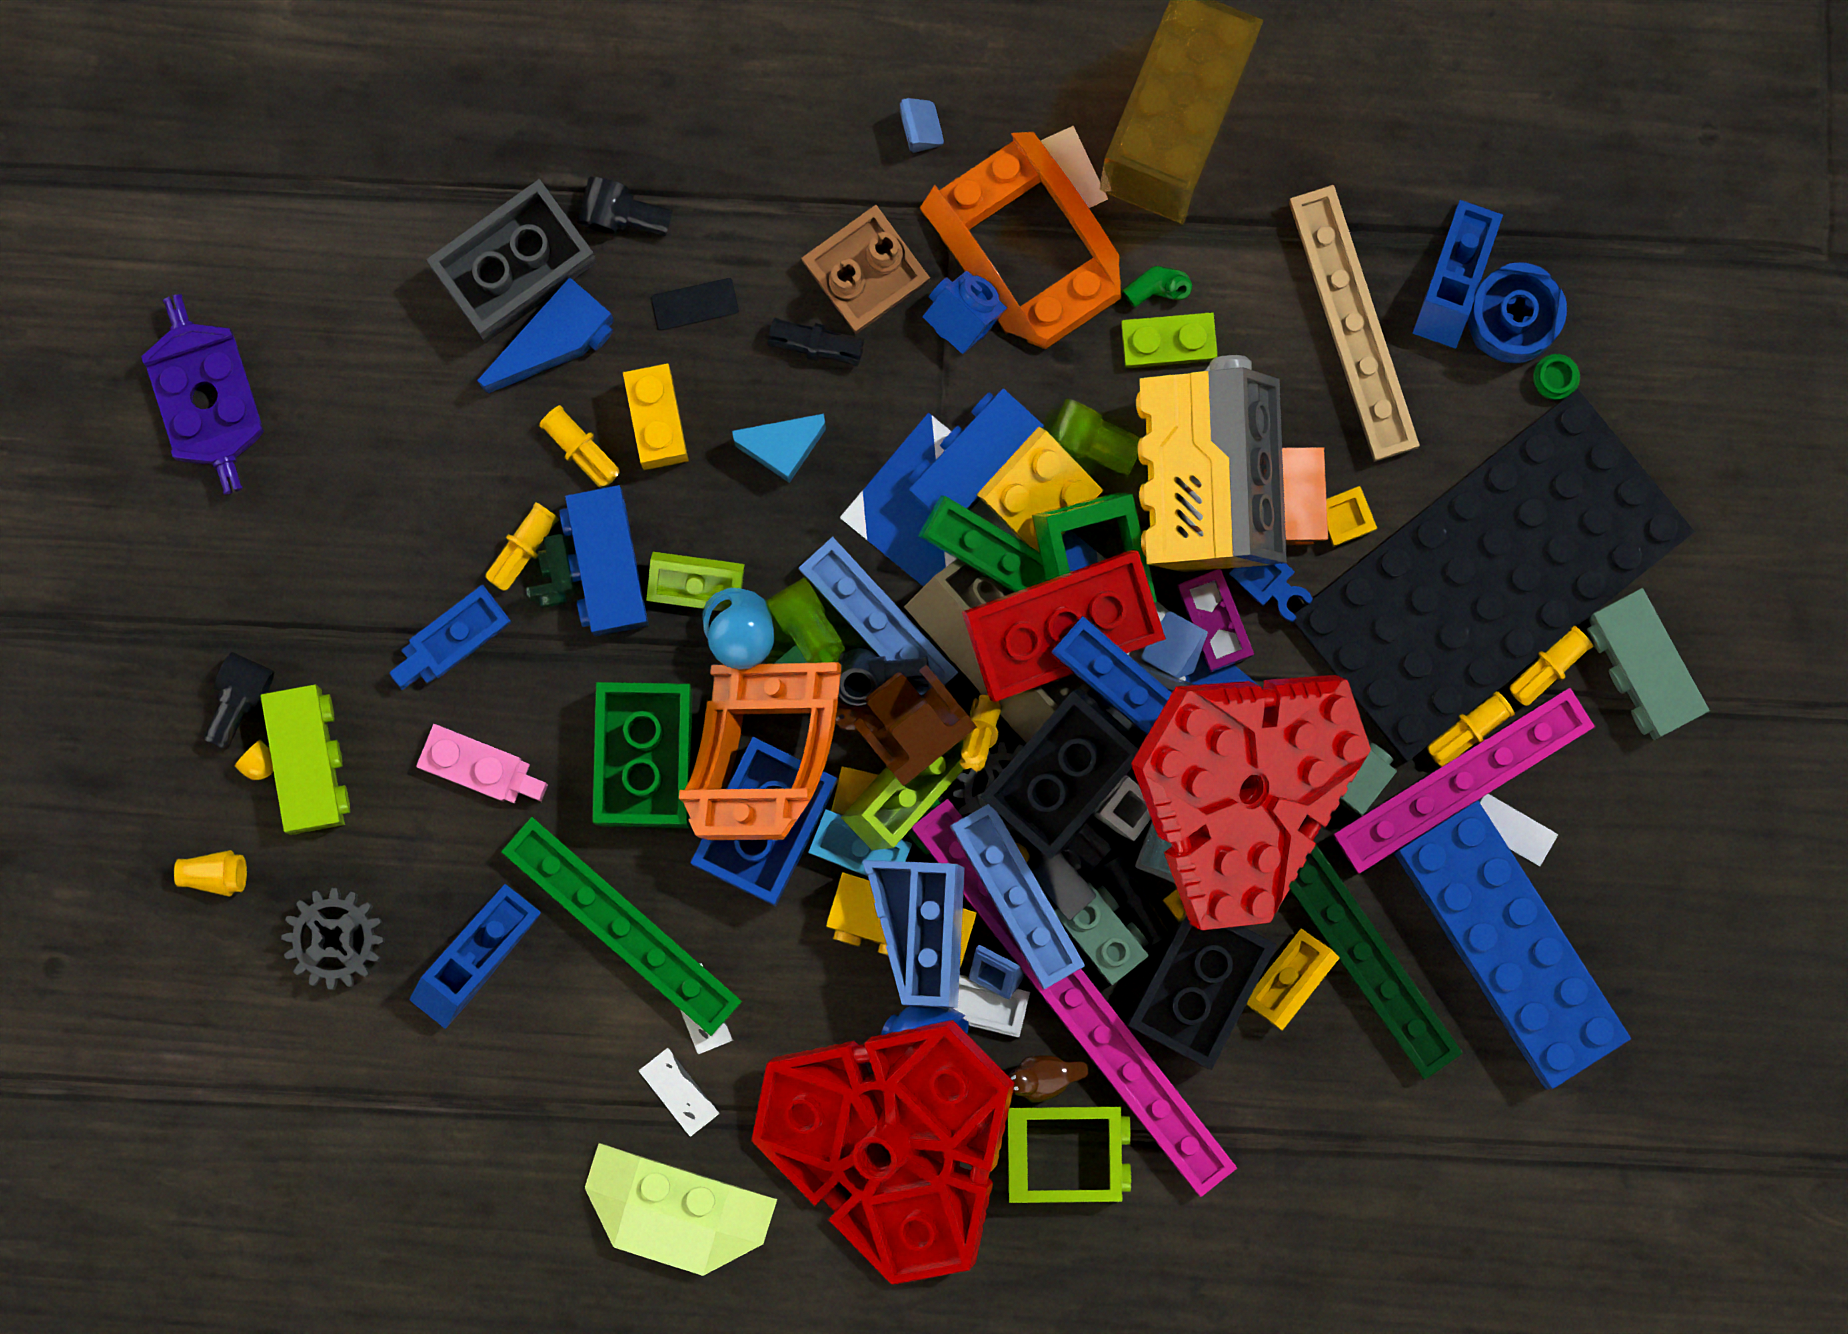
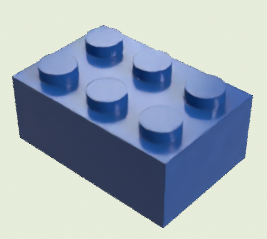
M752 737L727 789H791L799 771L801 760ZM823 771L810 802L784 840H706L702 838L690 863L692 866L777 907L838 783L837 778Z

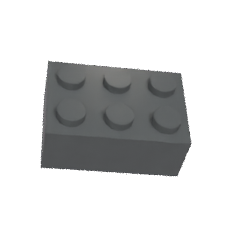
M540 179L426 259L432 271L485 343L556 293L569 277L574 280L597 263L593 251Z

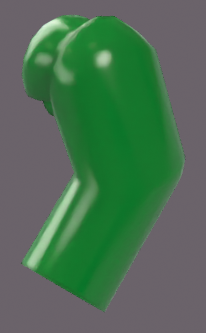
M1153 266L1121 291L1127 301L1136 308L1152 295L1173 300H1184L1192 292V282L1183 271L1163 266Z

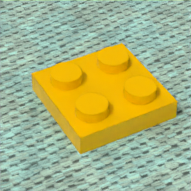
M1038 427L976 495L1023 543L1040 552L1032 515L1095 499L1102 493L1103 489L1046 430Z

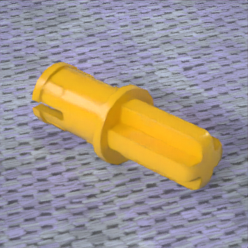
M561 405L555 407L541 420L539 426L566 452L565 459L567 461L573 459L598 487L604 488L617 478L620 473L619 468L593 442L594 435L592 433L586 434L563 410Z
M535 502L533 509L514 535L508 534L506 536L509 542L486 572L485 577L487 580L501 590H508L531 557L534 559L538 557L536 550L555 523L560 519L548 509Z
M1573 626L1562 639L1545 653L1543 651L1538 653V660L1510 685L1509 689L1512 695L1524 706L1530 705L1557 679L1562 681L1566 677L1564 672L1587 650L1593 647L1592 642L1579 628Z
M1497 691L1494 692L1489 699L1468 715L1460 714L1458 716L1460 720L1431 742L1427 746L1429 755L1439 766L1443 767L1475 743L1480 744L1483 742L1484 736L1509 717L1514 716L1513 708L1502 694Z
M980 695L979 701L975 698L971 705L970 718L977 728L963 738L964 743L959 763L965 770L969 768L976 772L982 770L985 767L989 748L995 745L998 739L996 724L1001 713V704L999 701H990L988 695Z

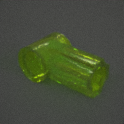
M1065 399L1049 434L1070 456L1080 459L1086 457L1128 477L1138 458V441L1141 437L1103 420L1102 415L1079 402Z
M805 577L765 600L780 628L786 636L788 634L791 636L807 663L838 662L839 656L845 650L841 642L842 640L824 615L826 611Z

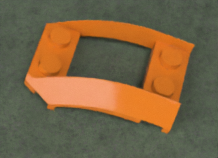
M1034 132L1011 133L1013 137L1011 143L939 190L934 185L921 205L920 210L934 226L942 241L963 270L968 271L973 276L986 279L995 287L999 300L1007 307L998 319L1005 334H1014L1027 339V342L1032 345L1047 349L1121 299L1120 257L1085 201ZM1041 182L1067 217L1093 258L1022 306H1019L969 230Z
M840 663L758 664L752 668L740 670L725 665H711L710 674L714 676L712 700L707 701L698 756L685 790H679V799L683 801L691 818L688 820L696 836L706 840L785 839L810 802L828 758L836 720L842 666ZM811 713L803 758L791 789H726L738 752L743 714Z

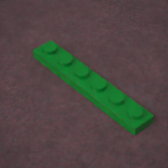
M533 817L529 819L501 851L711 1037L742 1003L735 994Z

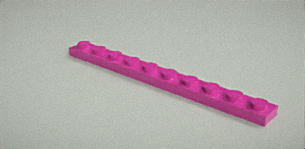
M946 799L918 821L911 830L937 863L958 864L965 867L964 898L977 912L978 916L1015 963L1020 965L1025 976L1195 1193L1202 1197L1237 1169L1236 1165L1082 969L1075 971L1048 988L1042 989L951 830L950 826L963 819V817L949 799Z

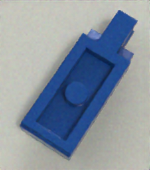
M481 585L409 639L410 643L402 649L407 659L391 670L389 674L401 690L420 677L428 684L436 677L439 679L512 622L484 585Z

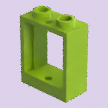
M1121 1107L1009 1108L1007 1117L1009 1203L1122 1202V1192H1131L1130 1163L1122 1164V1145H1130V1116H1121ZM1108 1119L1109 1190H1028L1027 1120Z

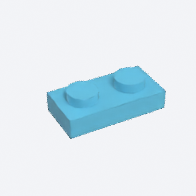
M825 809L808 852L868 877L862 860L906 862L912 843L901 839L894 848L871 850L841 818L842 815Z

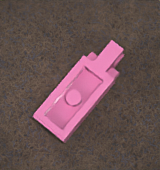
M436 724L432 726L416 765L419 769L502 802L507 800L515 803L518 793L541 802L548 786L547 783L526 775L530 764L521 761V758Z

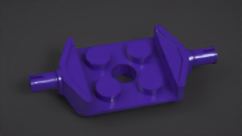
M182 294L173 295L176 310L170 297L163 299L172 325L170 331L143 354L141 358L147 368L169 437L172 457L177 461L213 465L217 469L223 494H232L233 491L229 480H231L233 490L236 492L243 489L234 464L237 462L236 457L252 446L264 433V429L231 329L194 324L192 321H189ZM202 385L214 386L218 393L216 403L208 409L197 408L193 403L194 392Z

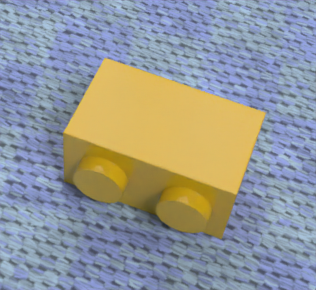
M669 364L623 372L640 463L643 470L688 462L689 459Z

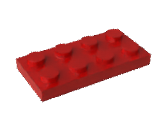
M1137 550L1124 552L962 611L989 699L994 702L1074 673L1051 652L1082 616L1126 654L1166 639Z

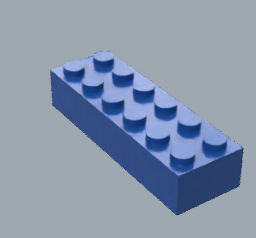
M1479 801L1474 802L1394 853L1545 1090L1554 1089L1631 1040L1630 1035Z

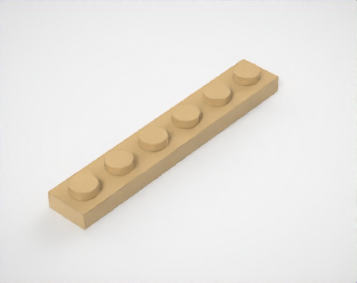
M1334 185L1290 198L1289 205L1374 462L1417 449L1420 445Z

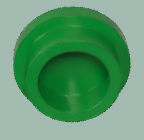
M1551 354L1541 359L1535 367L1533 382L1535 388L1543 397L1550 400H1563L1577 389L1580 382V372L1576 363L1568 356Z

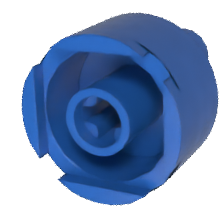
M1511 263L1495 270L1480 284L1468 317L1469 330L1476 347L1488 356L1506 363H1523L1541 356L1555 341L1565 324L1567 316L1566 297L1551 275L1539 266L1529 263ZM1514 304L1520 306L1521 314L1527 315L1524 316L1521 322L1514 321L1513 315L1507 313Z

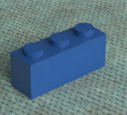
M1004 388L996 396L990 392L987 393L971 411L976 418L965 430L959 426L955 427L940 444L944 452L932 464L926 459L909 477L908 480L913 484L909 488V496L929 515L941 495L971 510L980 501L976 494L1038 427L1044 429V425Z
M612 486L565 496L567 508L560 509L559 513L564 536L573 535L576 553L569 554L568 559L573 582L582 580L585 598L577 600L582 627L590 626L591 632L596 637L649 626L621 486Z

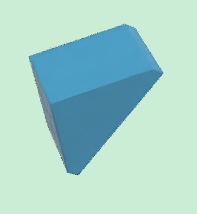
M824 414L735 430L732 433L735 446L790 483L825 432L826 425Z

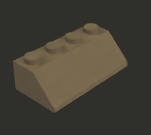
M956 559L936 574L904 608L947 654L948 658L974 684L980 694L988 695L962 611L1012 594L1013 592ZM1075 673L999 700L1001 704L1000 715L1027 744L1073 690L1082 688L1086 693H1089L1092 688Z

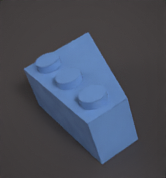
M862 860L866 875L869 877L875 899L874 905L883 928L887 943L886 948L902 1005L958 1008L965 867L950 863Z

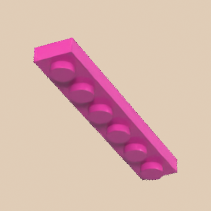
M1568 688L1333 834V837L1358 875L1595 726L1571 688Z

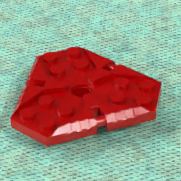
M1337 675L1264 680L1263 689L1261 686L1250 681L1175 687L1131 765L1158 837L1172 845L1164 854L1188 920L1192 926L1200 930L1271 923L1290 890V883H1294L1298 876L1297 871L1299 868H1303L1307 861L1305 859L1307 854H1311L1314 849L1316 835L1321 827L1326 828L1332 811L1335 812L1340 804L1338 802L1340 797H1344L1348 790L1347 785L1353 782L1371 751L1348 680Z
M954 1020L925 1025L915 1029H906L901 1032H892L886 1035L873 1036L862 1045L857 1044L855 1041H849L839 1045L834 1044L824 1048H815L810 1051L773 1057L766 1064L751 1141L814 1206L823 1200L835 1212L828 1220L891 1285L969 1271L976 1264L983 1223L986 1218V1209L988 1208L989 1196L993 1186L989 1173L998 1163L999 1150L1001 1149L1002 1136L1005 1131V1122L1008 1117L1015 1083ZM866 1063H871L874 1074L869 1075ZM880 1144L889 1151L890 1155L882 1150ZM960 1162L972 1165L971 1170L960 1167ZM839 1182L852 1194L849 1199L836 1187Z

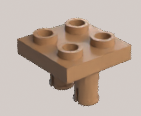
M877 205L870 208L801 258L804 265L855 334L930 282L928 274Z

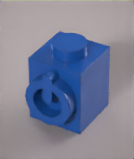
M965 271L953 282L946 277L937 285L928 297L934 303L923 315V318L934 327L939 336L948 340L960 353L964 354L985 337L1007 307L999 300L998 292L990 282Z

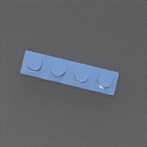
M834 537L830 538L799 567L800 572L879 657L885 656L888 661L927 656L928 667L944 686L958 675L955 668ZM930 685L929 687L915 686L914 688L922 695L932 687Z
M987 804L950 826L951 830L1042 989L1048 988L1084 967V962L998 812Z

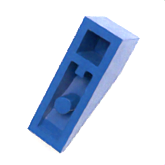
M1459 200L1413 334L1455 349L1457 348L1470 315L1503 214Z
M569 277L477 381L481 388L489 394L581 357L591 347L597 351L614 331L610 327L614 322L613 316L604 306Z
M504 884L423 974L409 1000L446 1029L474 998L537 920L541 912L508 885Z

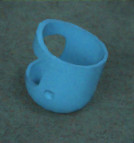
M727 588L715 593L706 602L702 613L704 633L708 638L709 648L715 658L725 666L738 670L749 669L762 663L770 654L774 644V627L771 611L765 600L753 591L741 588ZM730 600L731 606L720 612L709 627L712 610L720 602Z

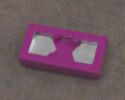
M1221 568L1177 585L1176 588L1189 621L1208 631L1202 648V654L1210 673L1254 656L1253 649Z

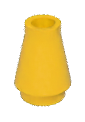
M232 850L190 859H177L175 863L174 880L177 887H190L230 897L234 892H242L246 885L247 866L243 855H234Z

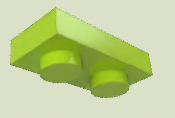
M1214 312L1121 321L1125 369L1209 362L1218 357Z
M652 552L646 601L704 609L706 602L715 593L727 588L742 589L745 564ZM724 600L713 610L724 611L731 606V601Z

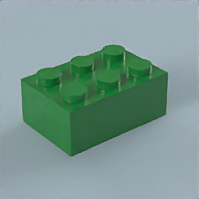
M596 682L593 823L596 826L689 828L690 822L688 819H690V816L683 801L679 799V790H685L691 777L693 689L690 684Z

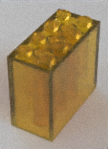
M1215 0L1169 1L1105 156L1100 191L1181 224L1185 223L1253 58L1264 20Z

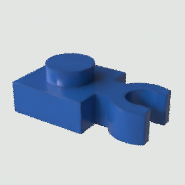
M1286 563L1234 568L1229 573V577L1262 607L1273 598L1278 603L1277 608L1280 616L1287 622L1293 623L1296 619V616L1287 608V601L1290 598L1298 597L1308 605L1313 601L1311 594L1306 589L1299 586L1291 587L1287 583L1295 571Z

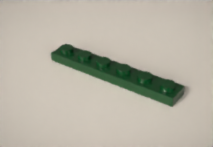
M1315 845L1311 854H1307L1305 858L1307 861L1303 868H1299L1297 871L1298 876L1294 883H1290V892L1330 949L1340 957L1339 961L1421 1078L1426 1080L1463 1054V1052L1318 846Z

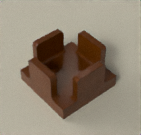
M927 665L919 670L932 687L926 693L919 694L904 674L897 672L866 697V703L883 723L882 729L873 734L861 718L853 723L903 786L977 728L971 718Z

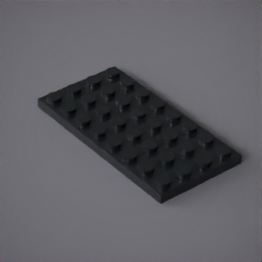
M1577 389L1315 597L1309 605H1305L1294 614L1296 619L1293 624L1332 673L1348 680L1354 700L1404 762L1407 763L1460 720L1458 717L1460 714L1467 715L1537 659L1540 651H1547L1562 639L1573 626L1577 627L1695 531L1580 390Z

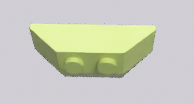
M601 1143L598 1144L585 1185V1190L614 1248L702 1276L763 1245L777 1202L775 1198Z

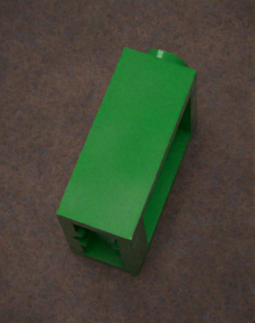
M1117 492L1032 515L1047 580L1070 572L1061 532L1117 518L1124 552L1130 550H1137L1139 552L1154 603H1157L1149 564L1146 563V557L1141 547L1142 533L1133 494Z

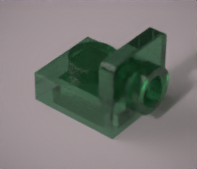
M562 534L544 537L546 550L538 551L543 578L551 577L552 583L525 588L527 598L531 602L539 601L540 607L564 604L567 602L566 595L577 593L569 565L567 540Z

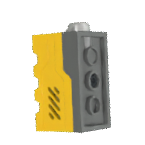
M1242 355L1215 357L1207 369L1202 372L1140 378V391L1136 396V409L1139 417L1146 419V435L1138 441V457L1143 465H1148V481L1141 485L1139 499L1142 509L1149 511L1150 527L1144 530L1141 536V547L1146 557V563L1180 572L1287 563L1280 380L1252 370V361Z

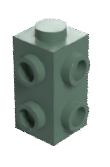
M1089 883L1088 885L1096 893V898L1072 920H1068L1059 908L1054 912L1067 934L1111 987L1149 956L1143 949L1149 942L1133 922H1130L1125 927L1114 913L1120 906L1103 885L1096 890Z

